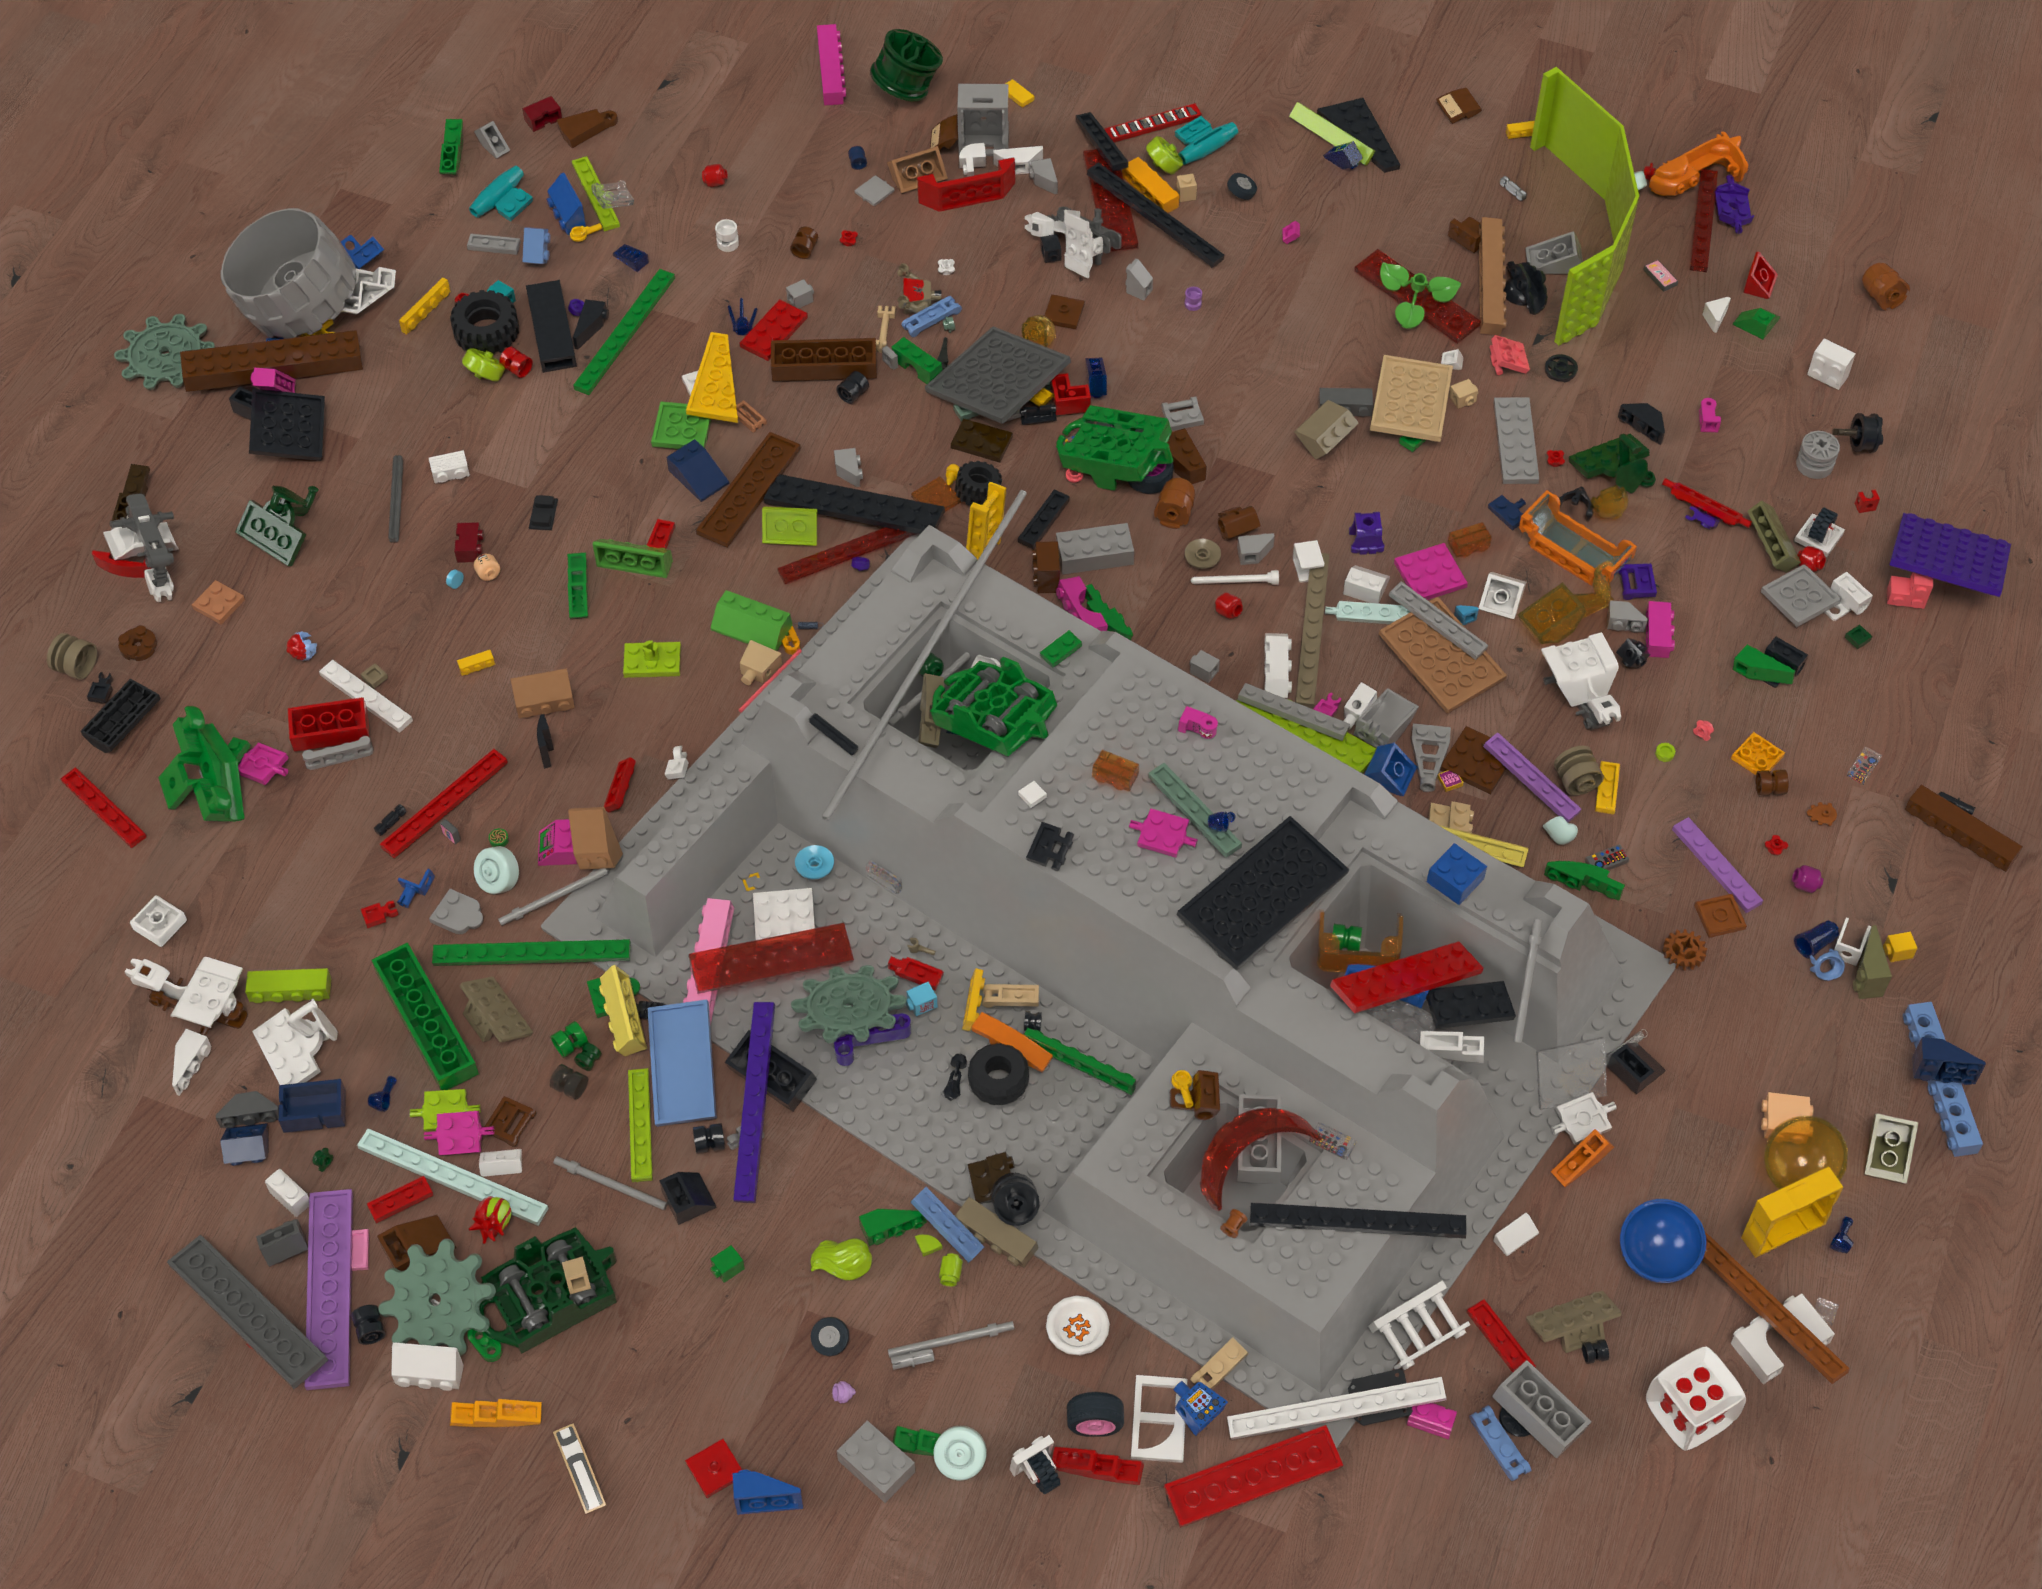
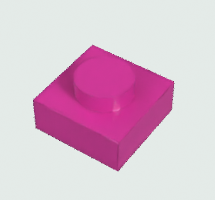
M1297 221L1283 228V242L1286 244L1300 237V224Z

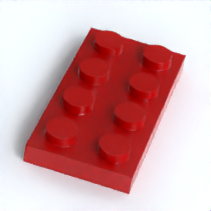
M779 299L741 340L740 348L769 361L771 359V341L788 340L808 318V313Z

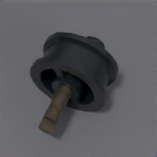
M1857 413L1853 417L1850 429L1833 428L1832 435L1850 436V444L1854 452L1867 450L1869 453H1875L1879 445L1883 444V419L1875 413L1870 416Z

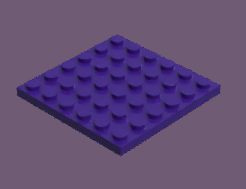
M1903 513L1889 565L2000 597L2011 544L2003 539L1996 540L1985 534L1972 533L1968 529H1958L1950 524L1937 523L1933 519H1923L1912 513Z

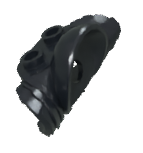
M1514 261L1508 262L1506 269L1510 271L1512 277L1506 281L1505 289H1503V292H1506V299L1516 305H1527L1532 315L1540 313L1545 308L1548 298L1547 288L1544 284L1546 281L1543 271L1537 270L1535 266H1531L1530 262L1515 264Z

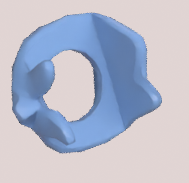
M1829 949V952L1821 955L1817 960L1810 955L1811 963L1814 965L1810 968V971L1814 972L1818 978L1833 980L1843 974L1845 962L1837 950ZM1830 959L1829 962L1832 969L1828 972H1821L1820 965L1822 962Z

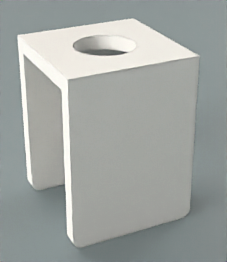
M1317 540L1294 544L1293 562L1300 583L1308 582L1309 569L1324 567L1323 557Z
M1846 917L1834 950L1839 952L1844 962L1856 966L1871 926L1868 925L1860 948H1854L1841 943L1849 920ZM1842 951L1849 952L1852 956H1846Z

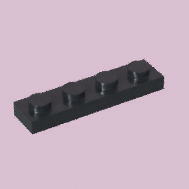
M1054 489L1020 534L1018 543L1034 550L1036 542L1042 539L1070 501V496Z

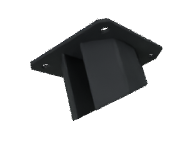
M1401 1369L1356 1378L1352 1380L1348 1387V1392L1352 1394L1406 1384L1405 1373ZM1412 1407L1358 1416L1354 1417V1419L1365 1426L1410 1416L1413 1410Z

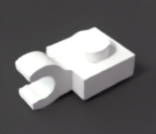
M676 746L673 749L674 759L668 761L665 776L667 779L685 777L689 764L686 759L687 753L682 752V746Z

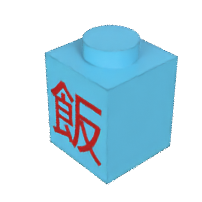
M929 982L906 991V1006L909 1011L912 1010L915 1016L938 1007L937 996Z

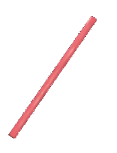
M798 649L743 704V706L739 709V712L742 713L747 708V706L802 652V650Z

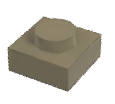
M373 664L361 673V678L373 689L388 679L387 674L376 664Z

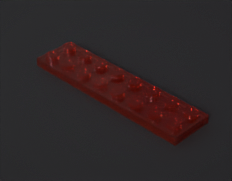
M1097 149L1083 151L1086 170L1099 162L1124 181L1122 171H1112ZM1088 176L1095 209L1099 208L1102 210L1101 218L1103 223H1101V226L1114 230L1121 235V248L1115 249L1111 247L1110 251L1138 248V239L1130 206Z
M1377 249L1355 266L1354 271L1397 302L1400 304L1403 302L1412 304L1415 293L1411 288L1412 283L1406 287L1401 286L1397 291H1391L1382 284L1380 277L1382 263L1400 265L1385 253ZM1406 269L1409 273L1410 280L1411 277H1414L1415 274ZM1426 286L1422 292L1417 294L1415 305L1423 307V320L1457 344L1481 324V320L1452 300L1448 302L1436 301L1432 297V292H1428Z
M844 923L695 952L688 955L697 994L854 961Z

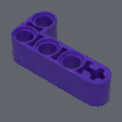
M904 1013L893 1014L896 1018L894 1027L892 1029L885 1028L883 1031L878 1030L883 1028L879 1026L869 1029V1037L865 1042H858L854 1035L844 1034V1037H838L834 1042L837 1063L842 1066L852 1064L854 1061L853 1047L908 1038L911 1034L910 1017Z

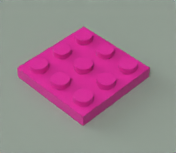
M1445 543L1400 556L1394 560V564L1406 585L1426 600L1467 588L1468 582Z

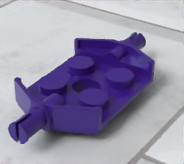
M1728 175L1726 177L1727 183L1717 186L1715 190L1718 216L1720 221L1735 227V233L1740 234L1743 232L1742 225L1751 223L1754 215L1751 216L1748 200L1750 189L1734 183V177Z

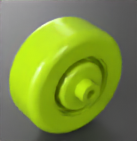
M1156 136L1146 145V150L1153 159V164L1156 167H1160L1166 173L1173 175L1183 166V160L1178 155L1175 145L1169 144L1162 137Z
M469 348L462 359V364L468 370L475 373L474 376L479 379L483 377L497 382L505 371V367L489 351L483 352Z

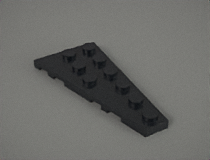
M1364 98L1317 109L1318 115L1325 117L1332 124L1375 150L1371 162L1384 173L1400 169V163Z

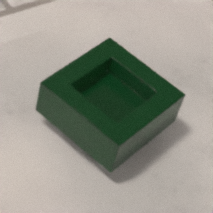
M1860 624L1845 635V638L1857 649L1870 642L1873 637Z

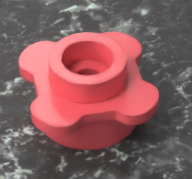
M1698 720L1697 727L1693 729L1694 734L1702 737L1705 741L1711 738L1710 734L1714 731L1713 725L1703 720Z

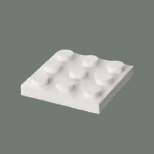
M812 888L753 893L756 948L816 942Z

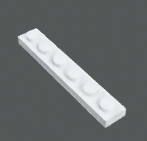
M331 660L319 671L320 676L352 699L364 697L367 709L399 733L413 721L412 716L334 660Z

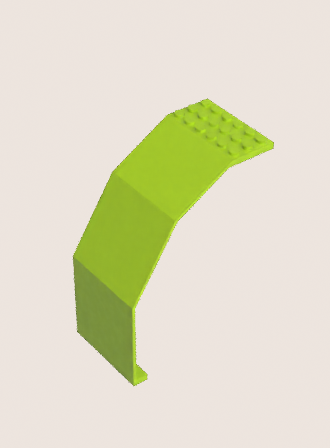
M1555 67L1543 73L1530 148L1536 151L1545 146L1605 200L1614 244L1609 248L1569 269L1554 340L1559 346L1569 342L1575 336L1583 334L1586 330L1595 327L1599 323L1624 267L1638 205L1639 192L1624 126L1560 69Z

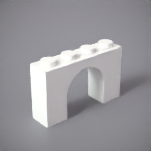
M1803 1294L1797 1297L1791 1296L1784 1301L1783 1306L1825 1346L1831 1342L1835 1333ZM1758 1316L1750 1323V1326L1746 1328L1740 1327L1733 1333L1734 1337L1731 1345L1762 1384H1765L1781 1373L1784 1364L1772 1351L1766 1340V1332L1773 1327L1764 1318Z

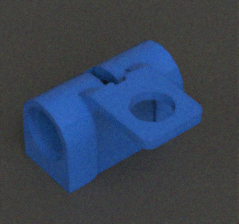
M352 235L347 236L341 241L352 258L356 269L363 268L384 251L383 247L374 237H371L362 246ZM348 241L352 242L355 246L354 249L348 250L345 247V243Z

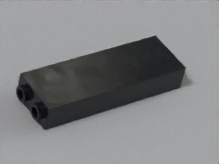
M560 280L526 285L542 372L577 367Z

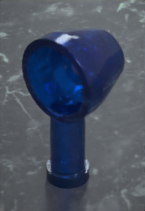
M1226 811L1214 813L1208 817V826L1219 832H1227L1229 822H1233L1236 816L1233 812L1227 813Z
M392 1076L387 1077V1082L382 1091L369 1095L368 1105L382 1112L388 1110L390 1106V1093L397 1082V1079Z
M1850 1217L1843 1218L1839 1232L1830 1244L1832 1250L1847 1254L1852 1248L1854 1242L1847 1235L1850 1226L1853 1224V1219Z

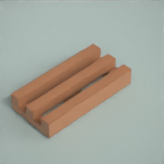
M744 400L736 405L738 420L753 433L756 432V428H762V424H767V420Z

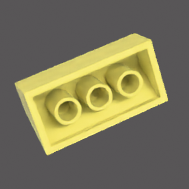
M613 965L600 977L601 985L599 988L602 996L605 997L604 1009L610 1017L608 1024L610 1031L614 1033V1048L622 1055L628 1056L647 1049L629 975L616 965Z

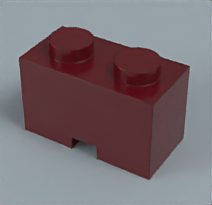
M552 96L522 108L524 120L533 132L544 128L547 123L553 124L557 122V119L562 118L561 107Z
M479 522L457 523L456 536H459V540H455L454 549L457 563L474 562L477 557L483 554L481 541L484 540V531L480 530Z

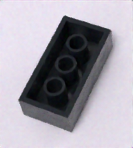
M750 1030L747 1031L725 1061L730 1070L745 1080ZM771 1045L766 1094L794 1112L817 1078L812 1071Z

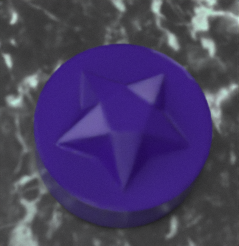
M579 299L571 300L568 306L569 312L575 316H580L584 302Z
M864 557L852 558L851 566L859 571L869 569L870 560Z

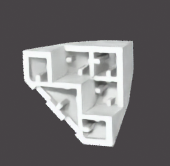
M378 267L374 272L356 269L353 294L344 301V309L341 312L358 314L391 290L395 284L396 270Z

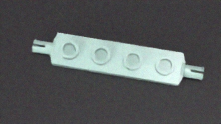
M1339 601L1337 607L1325 606V614L1336 615L1337 621L1391 624L1410 613L1402 605Z

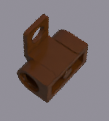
M1253 506L1243 509L1241 507H1233L1218 513L1219 516H1222L1218 518V526L1223 539H1229L1261 527Z
M1197 1071L1193 1077V1089L1190 1091L1194 1104L1191 1108H1186L1185 1103L1179 1104L1175 1100V1095H1182L1181 1090L1176 1088L1170 1090V1106L1175 1109L1194 1111L1195 1118L1199 1120L1213 1119L1220 1111L1218 1072Z

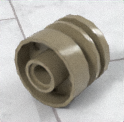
M1572 747L1561 753L1554 762V767L1569 795L1579 796L1586 794L1603 782L1604 775L1598 763H1596L1590 747Z

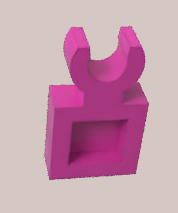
M1329 693L1327 699H1321L1313 710L1333 717L1337 713L1341 698L1332 700L1333 693Z

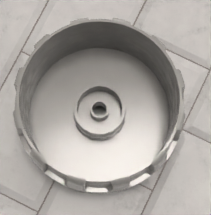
M288 208L268 213L247 226L226 251L220 275L221 282L226 287L228 296L239 311L254 326L269 338L278 336L287 339L295 338L304 333L311 335L321 330L322 324L328 319L333 320L344 309V301L353 294L356 268L352 258L339 239L315 214L299 208Z

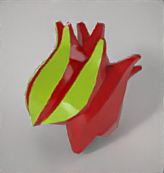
M488 1196L484 1198L475 1210V1216L472 1218L474 1224L469 1228V1231L480 1230L483 1244L486 1243L488 1236L495 1242L497 1233L503 1236V1229L510 1222L512 1213L510 1203L506 1199Z

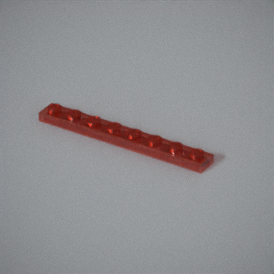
M1702 169L1700 172L1690 270L1707 273L1718 171Z
M885 527L777 568L778 574L783 582L787 584L854 557L916 535V533Z

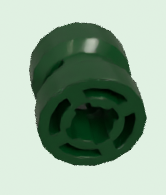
M585 1043L582 1047V1052L575 1056L574 1062L580 1068L590 1071L594 1066V1061L598 1060L602 1053L595 1045Z

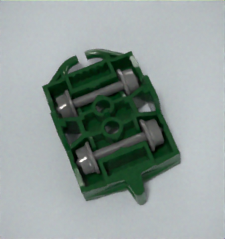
M576 1227L558 1234L543 1243L534 1236L514 1247L513 1259L481 1277V1284H493L496 1293L491 1299H486L480 1303V1313L485 1316V1306L488 1303H494L506 1324V1328L503 1331H496L490 1325L485 1331L487 1336L495 1341L517 1347L522 1354L617 1303L606 1271L617 1262L613 1247L609 1246L595 1251ZM583 1257L591 1289L570 1294L562 1262ZM557 1280L562 1281L560 1284H553ZM538 1290H542V1291H543L541 1294H538V1295H535V1294H534V1293H535L536 1291H538ZM522 1327L525 1328V1329H523V1330H521V1331L515 1333L516 1330H518V1329H520V1328H522Z

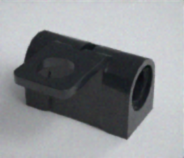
M1776 636L1766 647L1764 653L1795 670V677L1803 669L1808 654ZM1763 681L1774 688H1777L1780 684L1777 682Z

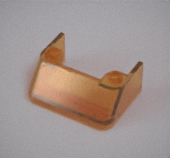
M1319 909L1316 959L1318 967L1325 972L1346 973L1348 965L1379 966L1399 960L1401 957L1403 935L1402 913H1397L1396 936H1388L1383 939L1381 952L1339 950L1340 943L1338 937L1333 933L1324 932V910Z

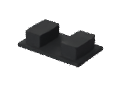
M536 495L529 529L552 531L558 503L557 498H554V496Z

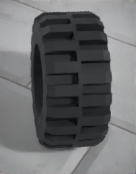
M479 290L477 293L474 291L468 296H463L461 301L458 300L455 307L452 308L450 321L454 339L465 351L469 348H474L483 352L489 351L494 355L495 352H502L505 350L504 348L510 347L517 338L519 322L515 305L502 293H495L492 290L488 292ZM481 320H496L488 326H474L475 323Z

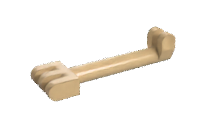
M881 305L878 306V318H882L879 340H876V348L879 353H882V348L887 345L886 337L889 318L895 319L896 306H892L891 311H889V306H885V311H882L883 307Z

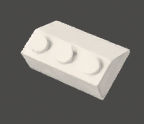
M393 1342L392 1378L395 1384L401 1387L415 1385L423 1389L438 1387L446 1391L459 1389L464 1365L457 1348Z

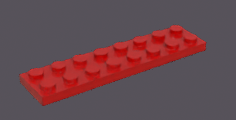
M1458 941L1333 979L1330 986L1353 1013H1357L1482 974L1484 967Z
M1324 1425L1164 1484V1489L1181 1528L1343 1467V1463L1328 1427Z

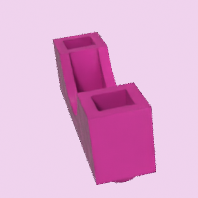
M1080 576L1059 580L1056 595L1062 601L1064 610L1101 632L1107 631L1108 625L1102 614L1089 611L1081 605L1085 599L1086 587Z

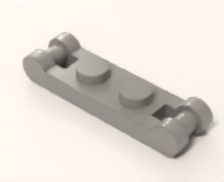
M363 736L359 741L327 747L314 752L306 750L302 756L306 768L314 770L370 756L374 750L370 738Z

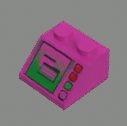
M569 819L555 820L539 831L538 866L577 864L573 853Z

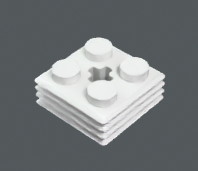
M155 895L130 921L133 930L162 947L187 921L184 912Z

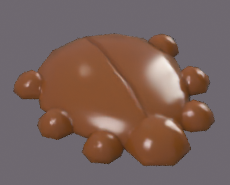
M1819 802L1818 806L1811 805V809L1807 811L1811 821L1817 820L1819 825L1827 823L1828 826H1831L1832 822L1837 818L1836 809L1832 807L1831 803L1826 805Z

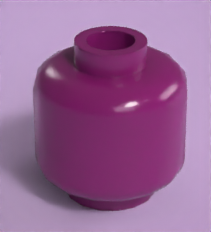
M1802 865L1800 868L1795 869L1792 882H1794L1797 889L1813 893L1822 887L1823 878H1821L1819 869Z

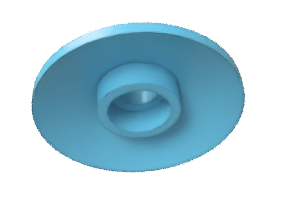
M819 845L803 848L795 858L796 870L800 875L808 879L823 878L831 872L834 866L832 853L827 848Z

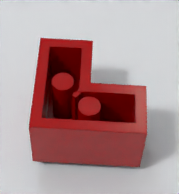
M1068 373L1058 374L1051 380V393H1053V404L1056 406V415L1086 412L1091 405L1088 384L1071 386Z

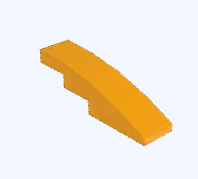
M498 1399L497 1402L475 1400L474 1404L452 1402L450 1426L513 1427L538 1425L541 1423L542 1402Z

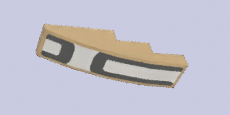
M574 1423L554 1431L553 1434L585 1514L605 1506V1500Z

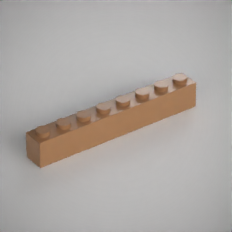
M1482 217L1479 225V235H1481L1479 242L1480 334L1500 336L1502 329L1506 328L1507 322L1504 318L1506 314V305H1504L1506 292H1503L1506 285V279L1503 278L1506 266L1503 265L1505 261V252H1503L1505 239H1502L1505 233V226H1502V219Z

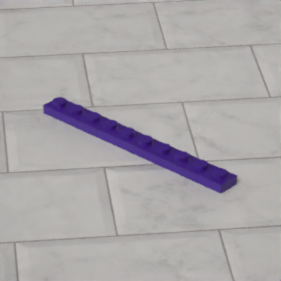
M754 1002L733 1199L735 1202L756 1203L775 1014L774 1002Z

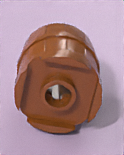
M1876 263L1870 266L1862 278L1863 286L1869 295L1884 310H1887L1886 308L1889 307L1894 309L1901 305L1908 297L1906 295L1907 290L1910 292L1909 284L1901 279L1898 272L1886 263Z
M1172 478L1165 483L1160 492L1159 501L1154 509V516L1161 520L1160 524L1163 526L1177 529L1180 528V525H1187L1190 512L1194 506L1195 489L1188 480Z

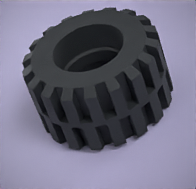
M970 461L969 464L965 463L963 467L959 468L955 484L956 496L960 498V501L966 502V505H972L973 502L983 505L987 500L988 483L993 482L1001 485L1002 475L997 468H994L992 464H987V462Z

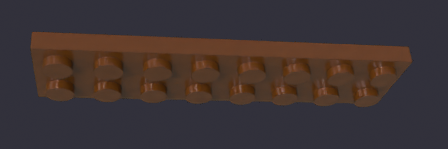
M769 432L698 526L696 534L728 548L763 501L764 496L776 480V477L783 474L800 451V444Z

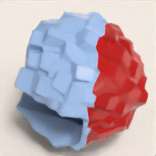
M301 631L295 633L287 641L286 651L293 658L306 661L316 653L317 643L311 644L310 639H307L311 635Z

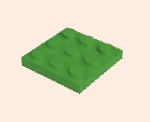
M660 402L651 440L652 447L680 449L695 439L705 448L711 418L686 415L688 404Z

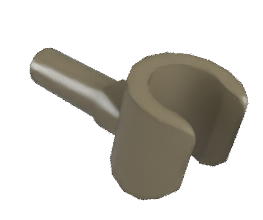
M910 938L913 946H907L911 953L921 951L935 955L936 951L919 945L917 938Z

